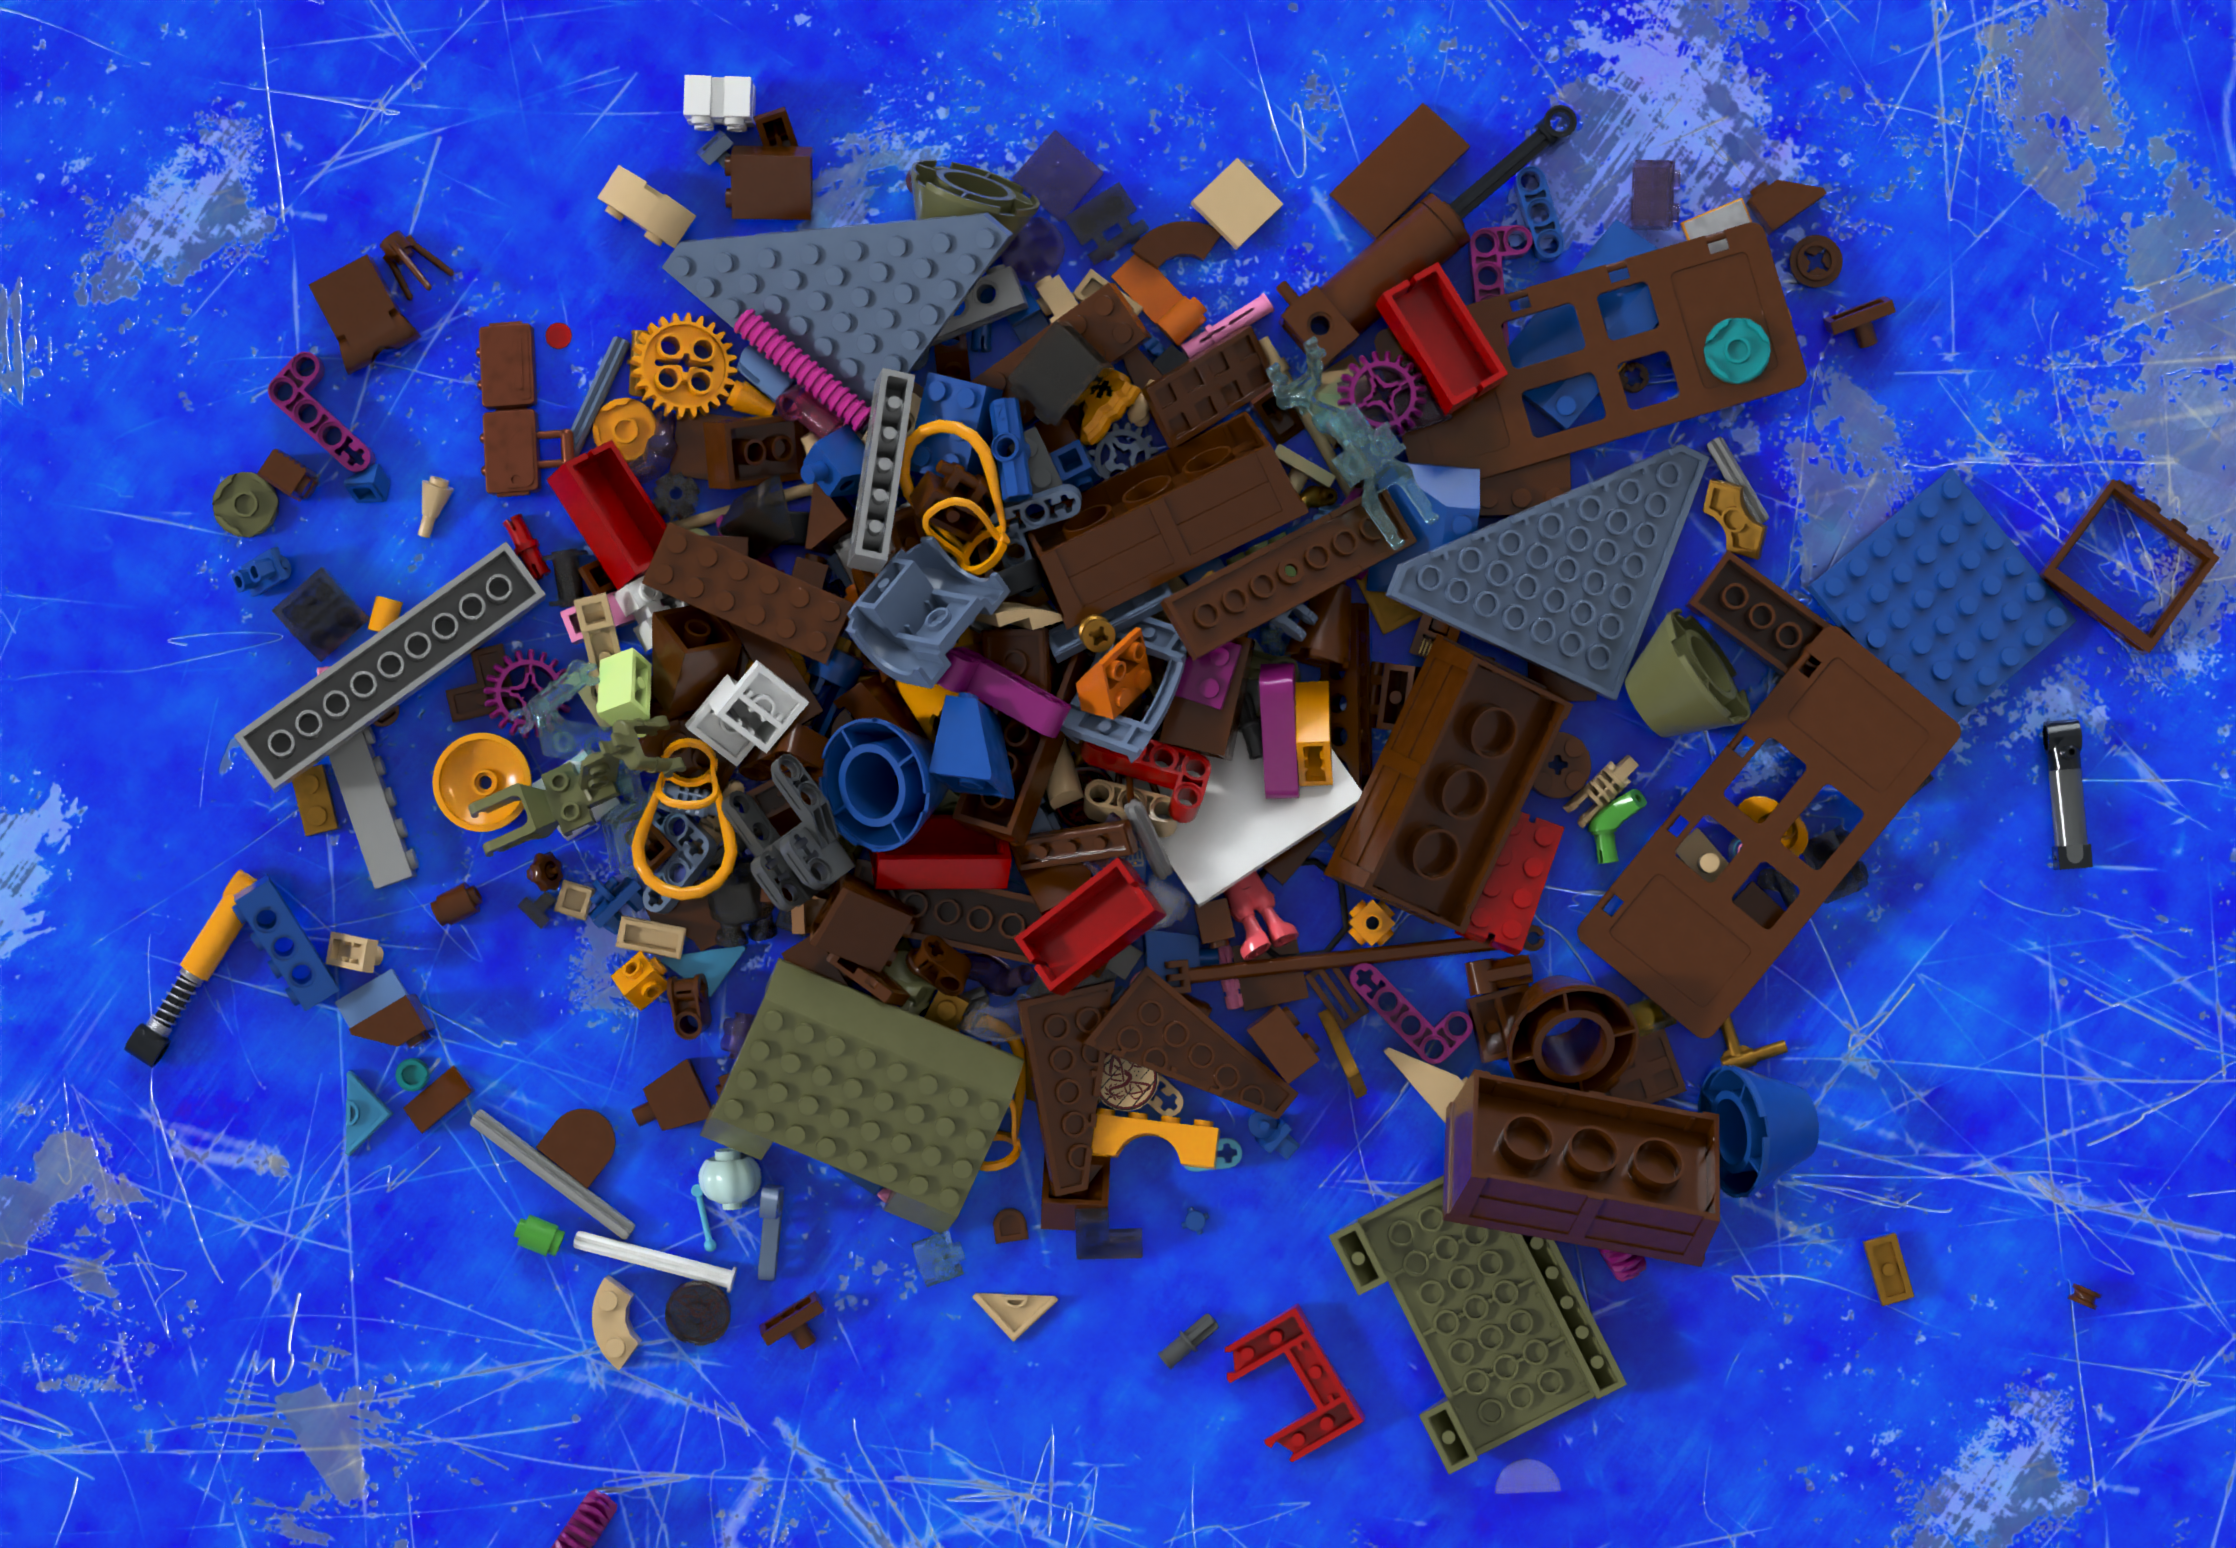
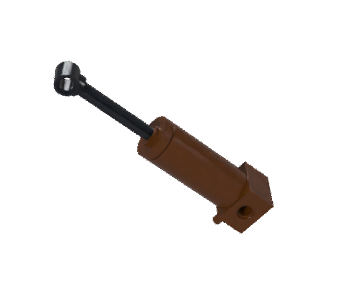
M1556 105L1550 108L1544 118L1534 125L1536 131L1451 204L1445 201L1442 202L1433 193H1429L1420 203L1416 204L1322 286L1318 287L1315 285L1310 291L1299 297L1286 281L1281 282L1276 287V290L1290 306L1281 315L1279 325L1316 368L1323 372L1355 345L1359 336L1382 317L1375 305L1382 293L1407 279L1410 281L1415 274L1436 262L1442 266L1459 249L1471 241L1469 234L1464 228L1465 225L1462 219L1548 146L1554 148L1559 143L1569 139L1577 124L1576 115L1573 110L1564 105ZM1553 117H1562L1567 123V129L1561 132L1555 131L1550 124V120ZM1315 323L1322 324L1327 329V333L1316 335L1312 332L1310 326Z

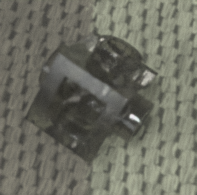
M669 472L655 481L657 487L653 488L652 495L654 499L651 501L661 517L666 515L669 522L677 518L679 521H682L696 512L694 507L698 506L699 502L696 495L700 494V490L691 476L685 478L682 472L675 476L672 472ZM679 489L682 492V497L677 500L672 499L669 494L670 491Z

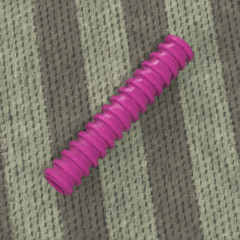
M754 309L746 310L739 317L734 325V332L736 334L741 333L742 339H749V344L752 347L757 346L759 353L765 352V358L768 360L773 359L775 366H782V372H789V377L791 379L796 378L799 386L805 385V391H812L813 397L815 399L820 398L822 405L828 404L829 410L831 412L836 411L838 418H845L844 423L847 425L852 424V429L855 432L860 431L869 422L871 406L867 408L866 402L864 400L859 401L857 394H850L851 389L848 387L843 388V383L840 380L835 381L833 374L827 375V369L824 367L819 368L817 361H810L811 356L808 354L803 355V350L801 348L796 349L793 341L787 342V337L785 335L780 336L777 328H771V323L768 321L764 323L763 317L761 315L756 316Z

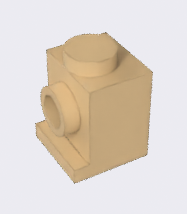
M1059 274L1054 278L1048 275L1034 285L1040 296L1036 302L1046 317L1051 314L1053 316L1049 319L1050 324L1078 305V302Z

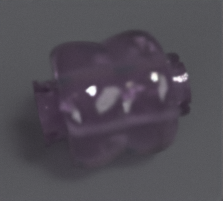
M735 1012V1018H726L723 1021L724 1034L720 1041V1048L723 1051H729L728 1058H737L755 1015Z

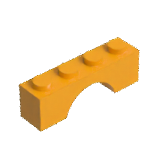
M1096 1109L1097 1122L1096 1128L1094 1127L1091 1146L1093 1156L1118 1158L1124 1147L1134 1139L1143 1136H1157L1173 1145L1182 1166L1216 1170L1220 1129L1213 1127V1121L1194 1119V1124L1188 1125L1180 1124L1181 1118L1161 1116V1121L1147 1120L1148 1114L1128 1112V1117L1115 1116V1110Z

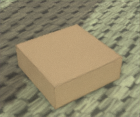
M564 879L554 911L586 921L592 904L590 898L595 894L596 889Z

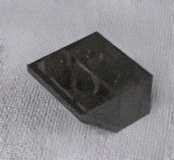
M323 567L318 569L272 609V612L293 636L320 662L325 660L370 620L366 612L332 573Z

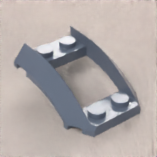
M1151 617L1117 633L1112 647L1101 653L1096 652L1090 667L1091 669L1135 627L1141 628L1146 653L1169 661L1159 690L1141 722L1122 715H1118L1113 720L1081 711L1077 692L1070 702L1071 709L1060 730L1076 744L1081 739L1126 755L1130 762L1133 763L1141 755L1163 721L1177 691L1187 659V649L1172 624Z

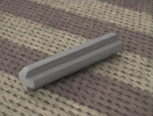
M1720 436L1708 442L1706 445L1725 480L1744 486V503L1750 515L1761 524L1769 519L1766 510L1724 439Z
M1132 799L1130 803L1125 804L1124 811L1154 875L1164 880L1173 873V868L1143 803L1139 802L1138 799Z

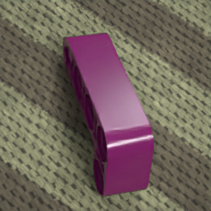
M1522 225L1482 228L1473 233L1468 244L1473 303L1505 294L1502 260L1523 257L1529 251L1533 241L1531 232ZM1513 234L1521 235L1525 240V247L1520 250L1511 248L1508 243V237ZM1480 237L1488 238L1492 242V250L1487 253L1478 251L1475 246V240ZM1482 270L1492 271L1496 277L1495 283L1490 286L1483 285L1479 281L1478 273ZM1505 322L1502 325L1501 329L1503 332L1506 346L1508 347V323Z
M300 352L271 381L268 387L269 398L346 469L357 474L375 465L376 458L373 451L309 394L322 380L325 374V367L321 359L314 354ZM307 360H313L315 363L313 374L306 377L302 376L300 372L302 363ZM290 384L293 388L291 398L281 401L278 397L280 387ZM315 406L317 409L316 419L313 422L305 423L302 418L303 411L307 407ZM339 428L342 433L340 442L335 445H329L326 439L328 432L331 429ZM350 447L359 454L364 453L362 455L364 463L362 465L357 463L353 465L355 459L344 450Z
M954 647L945 654L952 665L936 684L952 692L960 693L966 691L967 693L974 694L979 697L978 699L1045 736L1057 738L1071 709L1068 703L971 649Z
M1294 663L1260 665L1259 691L1266 799L1299 798L1300 796L1296 749Z
M1362 963L1353 966L1350 970L1349 983L1353 989L1427 1063H1441L1472 1033L1473 1023L1466 1013L1451 1011L1432 1026L1376 967L1368 963ZM1358 970L1363 972L1370 970L1372 974L1369 978L1376 986L1380 980L1384 983L1383 987L1374 992L1371 999L1367 996V993L1371 992L1372 989L1364 983L1360 986L1356 983L1359 979L1356 974ZM1384 992H1391L1396 997V1005L1389 1011L1382 1010L1378 1005V999ZM1407 1016H1415L1419 1021V1029L1414 1034H1406L1401 1028V1023ZM1456 1016L1462 1017L1466 1023V1028L1460 1035H1453L1448 1029L1449 1021ZM1433 1039L1440 1041L1442 1045L1441 1054L1436 1058H1429L1424 1051L1426 1043Z

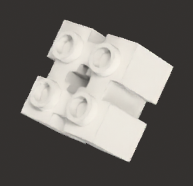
M685 75L683 115L689 125H694V130L713 131L715 125L727 126V131L746 132L747 127H755L753 117L755 116L756 87L751 77Z
M644 575L627 584L613 595L625 617L631 614L634 615L639 625L633 628V631L646 652L652 649L653 612L689 606V604L680 602L671 596L642 583Z

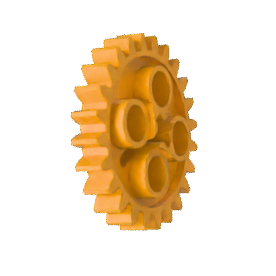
M687 312L683 321H680L677 313H673L670 323L662 316L658 320L659 328L655 324L650 323L647 327L649 334L642 332L639 335L638 339L644 345L635 344L632 348L635 353L640 355L630 359V364L638 366L637 369L631 372L630 376L640 378V381L634 388L635 390H646L642 401L650 398L655 400L652 410H656L660 405L664 406L665 417L672 410H675L677 420H680L684 412L687 411L690 419L693 420L697 415V409L703 416H706L709 413L708 404L712 408L717 409L721 405L718 398L726 400L729 396V393L724 388H732L735 384L732 379L728 378V376H734L738 372V369L729 366V364L737 359V356L727 355V351L733 344H723L721 342L725 335L724 331L716 335L713 333L716 323L712 322L707 328L703 326V316H700L696 322H692L691 314ZM661 343H672L676 348V354L668 355L663 352ZM700 345L706 348L708 358L702 359L696 356L694 346ZM681 360L685 361L686 367H690L687 372H683L682 366L678 365ZM655 361L669 365L657 366ZM704 366L711 367V368H712V372H709V371H707V370H705V369H702V368H700V367H704ZM668 374L672 377L674 385L672 387L663 386L659 381V375ZM694 377L701 378L706 384V390H696L692 385L691 379Z

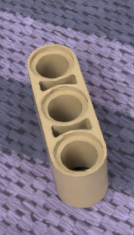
M1096 779L1087 784L1083 810L1089 819L1101 823L1128 819L1124 811V806L1127 804L1126 785L1102 779ZM1134 788V799H1138L1139 802L1143 803L1158 837L1165 838L1171 836L1176 831L1178 823L1173 820L1168 812L1171 797ZM1102 798L1105 802L1098 803L1092 799ZM1165 814L1168 815L1170 818L1161 819L1158 818L1157 815Z

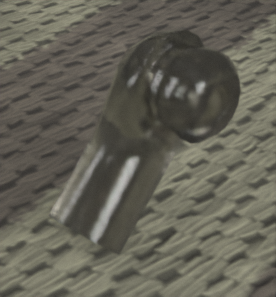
M1763 869L1757 876L1759 887L1779 892L1786 907H1789L1798 897L1794 884L1776 869Z

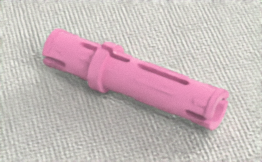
M1263 293L1215 325L1211 326L1208 324L1204 327L1205 331L1186 343L1181 344L1180 347L1183 353L1191 359L1240 328L1250 326L1269 313L1274 312V308Z

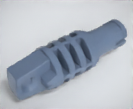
M651 782L647 804L655 789L656 782ZM665 783L662 791L669 798L683 801L702 800L712 793L709 789L702 790L699 787L688 788L678 786L675 783ZM660 800L657 808L671 813L678 812L692 817L707 818L708 815L718 816L715 802L702 809L688 810L668 807ZM733 800L735 809L739 811L740 802Z

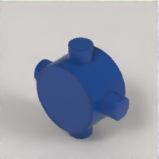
M1193 1206L1187 1208L1188 1214L1186 1215L1185 1222L1181 1223L1182 1228L1196 1231L1197 1235L1204 1233L1202 1228L1205 1225V1220L1209 1219L1208 1213L1202 1214L1200 1211L1194 1210Z

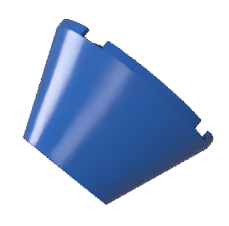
M862 718L848 722L840 727L831 736L824 748L821 757L825 759L823 776L819 777V789L829 801L837 831L855 846L861 845L872 849V852L894 850L913 839L942 802L949 789L928 772L934 743L929 739L878 718ZM894 771H895L896 776H897L899 788H898L897 783H896V780H895Z
M1734 1065L1715 1067L1705 1078L1699 1095L1698 1113L1704 1111L1719 1114L1720 1189L1733 1198L1750 1197L1814 1153L1819 1138L1818 1116L1811 1097L1803 1088Z

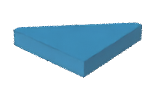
M744 945L688 953L682 954L681 960L664 957L661 962L683 978H693L696 974L703 973L708 984V996L711 997L747 948Z
M352 1070L346 1073L345 1154L348 1157L394 1114Z

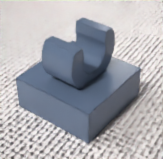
M719 131L696 153L709 166L716 160L725 169V156H731L726 150L734 143L725 133Z

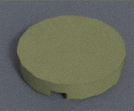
M240 472L226 477L218 485L213 495L212 505L216 521L225 531L237 537L252 538L263 534L274 524L279 513V498L275 488L253 472Z

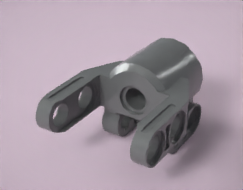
M784 754L771 764L772 781L802 821L800 824L781 837L755 800L741 791H734L725 797L721 807L727 820L754 857H756L750 866L754 878L772 903L779 910L788 912L795 907H800L856 865L837 839L839 834L829 801L800 761L791 754ZM781 764L790 770L791 778L784 775L781 770ZM801 792L809 796L811 805L806 804L802 800ZM733 800H737L742 804L744 813H740L735 809ZM753 827L758 828L762 832L763 840L758 839L754 835ZM782 888L787 889L791 893L792 902L784 897Z

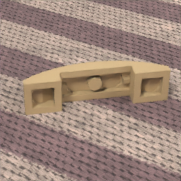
M606 592L574 600L597 698L600 660L621 652ZM603 720L605 728L611 727V725Z

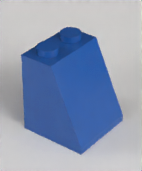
M960 692L958 696L946 695L928 772L953 792L1014 799L1015 790L1000 718L990 710V706L982 704L978 700L979 697L974 694Z

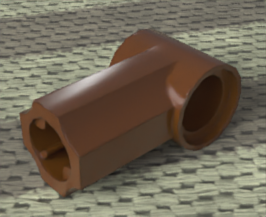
M1518 955L1499 960L1490 958L1464 963L1470 996L1499 991V988L1533 982L1529 955Z

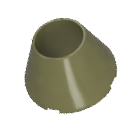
M929 159L914 162L910 174L916 220L988 212L1013 233L988 269L1038 211L1040 202L1035 195H1031V198H1028L1023 194V186L1000 175L956 162H951L950 168L936 166L937 160Z
M1675 608L1667 613L1625 677L1627 693L1637 712L1646 724L1663 738L1744 723L1751 715L1750 704L1745 690L1743 689L1739 692L1732 679L1737 673L1729 659L1709 632L1693 616L1690 615L1685 619L1679 615L1682 613V609Z

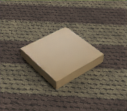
M1238 158L1190 203L1236 250L1283 206V203Z

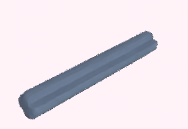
M613 337L570 429L574 437V458L579 456L592 429L595 418L630 347V343L621 337Z

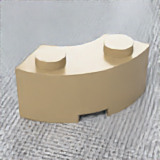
M618 165L597 197L607 205L604 210L620 222L625 217L646 231L644 237L659 247L664 242L675 249L696 217L695 214L665 193L663 195L649 186L645 180Z
M607 1275L601 1282L594 1298L592 1327L601 1352L616 1369L620 1370L642 1342V1339L633 1330L629 1319L630 1304L635 1293L610 1275Z

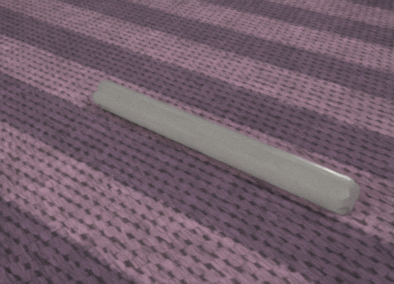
M478 1110L471 1118L470 1125L621 1239H627L633 1232L635 1224L484 1110Z

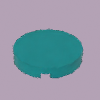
M1729 318L1713 327L1706 338L1703 352L1706 365L1715 377L1723 382L1737 385L1751 382L1762 374L1768 365L1771 349L1769 337L1760 325L1751 319Z

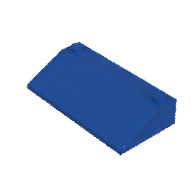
M1616 219L1569 275L1625 260L1626 258L1657 250L1658 248ZM1627 268L1608 273L1611 283L1630 278ZM1645 283L1601 294L1597 298L1605 329L1611 340H1618L1652 330L1658 323L1650 291ZM1567 304L1536 313L1507 347L1513 367L1522 368L1584 349L1585 342L1575 308ZM1588 373L1526 391L1522 394V398L1557 428L1564 431L1574 423L1596 397L1599 389L1594 375Z

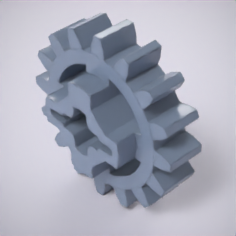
M1127 422L1122 430L1119 429L1117 423H1113V431L1107 432L1106 436L1098 444H1094L1097 446L1096 450H1088L1091 457L1095 458L1093 462L1100 477L1106 480L1113 473L1122 472L1129 468L1123 463L1118 465L1115 463L1117 454L1113 446L1123 454L1127 452L1131 454L1129 456L1130 467L1136 464V457L1143 451L1145 453V460L1151 458V455L1158 453L1157 448H1149L1148 446L1153 440L1152 436L1150 435L1143 439L1141 437L1143 428L1139 427L1133 432L1131 431L1130 422ZM1116 437H1129L1135 441L1131 444L1120 443ZM1106 445L1110 451L1109 460L1101 465V452Z

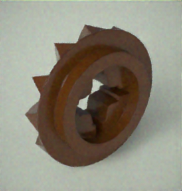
M1811 235L1801 239L1794 246L1789 258L1791 273L1799 283L1811 288L1824 287L1832 283L1838 277L1843 262L1841 251L1836 243L1821 235ZM1823 250L1824 254L1820 262L1824 265L1825 269L1816 267L1808 273L1810 261L1806 255L1814 257Z

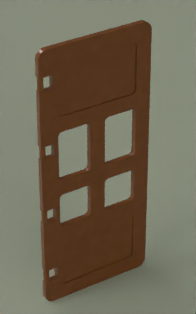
M1749 222L1721 232L1694 238L1615 263L1605 264L1530 286L1526 289L1466 305L1507 370L1508 375L1499 386L1476 399L1473 397L1469 403L1447 416L1443 414L1426 387L1425 392L1417 394V397L1427 399L1426 405H1415V408L1421 410L1423 415L1421 418L1410 415V418L1416 425L1411 429L1403 423L1402 426L1405 434L1401 438L1408 462L1479 468L1480 480L1802 386L1806 380L1807 371L1763 227L1758 223ZM1723 239L1727 240L1729 249L1710 254L1709 243ZM1627 268L1630 278L1611 283L1608 273ZM1645 283L1649 288L1658 318V327L1618 340L1609 339L1598 305V296L1635 284ZM1528 297L1531 307L1512 312L1509 302ZM1563 305H1572L1575 308L1584 338V349L1522 368L1513 367L1501 329L1502 325L1505 322ZM1725 319H1751L1760 325L1769 337L1771 352L1768 365L1762 374L1751 382L1737 385L1723 382L1715 377L1706 365L1703 352L1706 338L1713 327ZM1383 329L1377 333L1374 343L1379 355V361H1383L1385 352L1390 351V362L1395 363L1396 358L1401 354L1404 358L1400 366L1405 368L1411 361L1391 329ZM1656 353H1667L1679 389V396L1636 410L1629 408L1618 373V366L1622 363ZM1415 367L1409 372L1411 376L1418 373ZM1382 370L1385 383L1402 380L1397 374L1388 370ZM1590 373L1594 375L1606 416L1602 420L1540 438L1533 436L1522 401V394L1529 390ZM1420 379L1415 382V386L1425 385V383ZM1408 389L1401 391L1393 400L1396 407L1395 411L1399 417L1408 407Z
M1837 626L1825 627L1580 923L1577 929L1578 938L1695 1036L1702 1039L1711 1037L1958 741L1961 735L1959 724ZM1811 656H1814L1821 664L1808 678L1800 670ZM1745 736H1748L1755 744L1742 758L1734 750ZM1769 738H1773L1804 762L1806 771L1763 823H1756L1726 799L1724 792L1764 742ZM1829 784L1863 811L1864 816L1822 868L1814 870L1785 847L1781 842V838L1819 791ZM1681 815L1689 824L1676 837L1668 830ZM1706 815L1714 818L1742 842L1741 850L1714 882H1707L1676 856V849ZM1761 862L1769 863L1795 884L1800 891L1798 897L1770 929L1763 928L1735 905L1732 900L1733 895ZM1616 895L1624 902L1611 917L1603 909Z

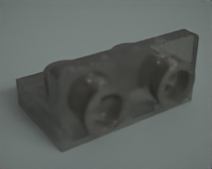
M1841 824L1808 839V844L1802 853L1807 865L1814 870L1821 869L1850 832L1848 830L1845 831ZM1861 860L1856 862L1824 901L1825 904L1857 892L1869 884L1867 881L1869 874Z

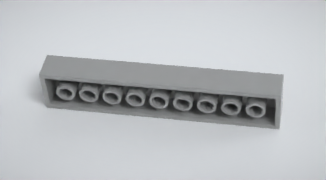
M505 542L234 735V738L274 793H276L545 600L546 594L509 544Z

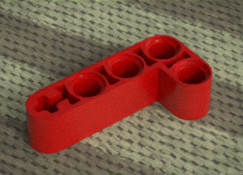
M1151 739L1141 755L1131 763L1126 755L1083 740L1080 754L1086 763L1172 789L1168 812L1173 820L1179 823H1189L1196 818L1211 773L1210 761L1205 756ZM1155 762H1164L1168 767H1160ZM1187 771H1194L1200 777H1193ZM1179 800H1187L1192 805L1186 806L1182 804Z

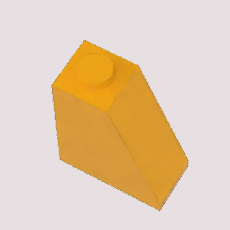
M1329 681L1295 682L1296 749L1299 785H1333Z

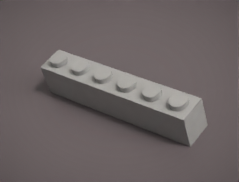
M368 726L328 756L374 889H381L416 877L415 869L419 868V863L414 850H408L404 838L408 837V831L403 819H397L393 808L397 805L396 796L392 787L386 788L382 776L387 774L381 756H375L371 744L376 743L371 726Z

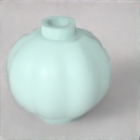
M729 1147L716 1149L714 1151L715 1156L706 1159L698 1174L700 1188L707 1198L722 1204L723 1210L741 1209L742 1202L754 1196L759 1190L762 1178L761 1169L757 1162L749 1155L741 1154V1152Z

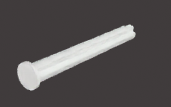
M578 1231L573 1242L575 1249L725 1287L728 1293H731L737 1272V1267H733L730 1270L584 1231Z

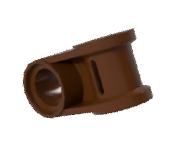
M934 935L926 937L919 948L910 950L905 959L907 967L914 975L921 977L936 987L941 993L948 996L962 994L972 967V963L966 955L959 953L941 938Z
M701 973L696 974L693 978L678 979L677 976L669 977L667 980V996L671 1005L675 1032L685 1040L695 1039L710 1027L712 1022L708 999V984L705 975ZM688 1015L697 1020L698 1028L693 1027L689 1023Z

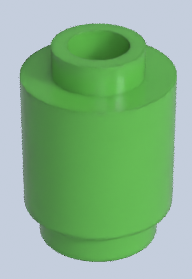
M529 1214L527 1220L520 1219L514 1237L519 1238L517 1245L543 1256L548 1254L556 1256L565 1232L559 1230L558 1225Z

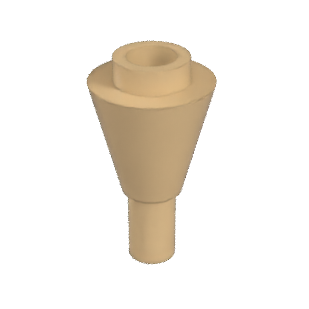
M430 476L429 481L422 480L423 516L417 535L425 538L431 537L435 519L438 518L454 491L453 488L448 486V480L436 476Z

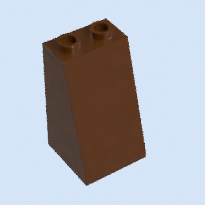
M1248 633L1231 641L1241 645L1242 651L1223 710L1174 696L1165 715L1159 742L1202 755L1232 761L1255 641L1247 638Z

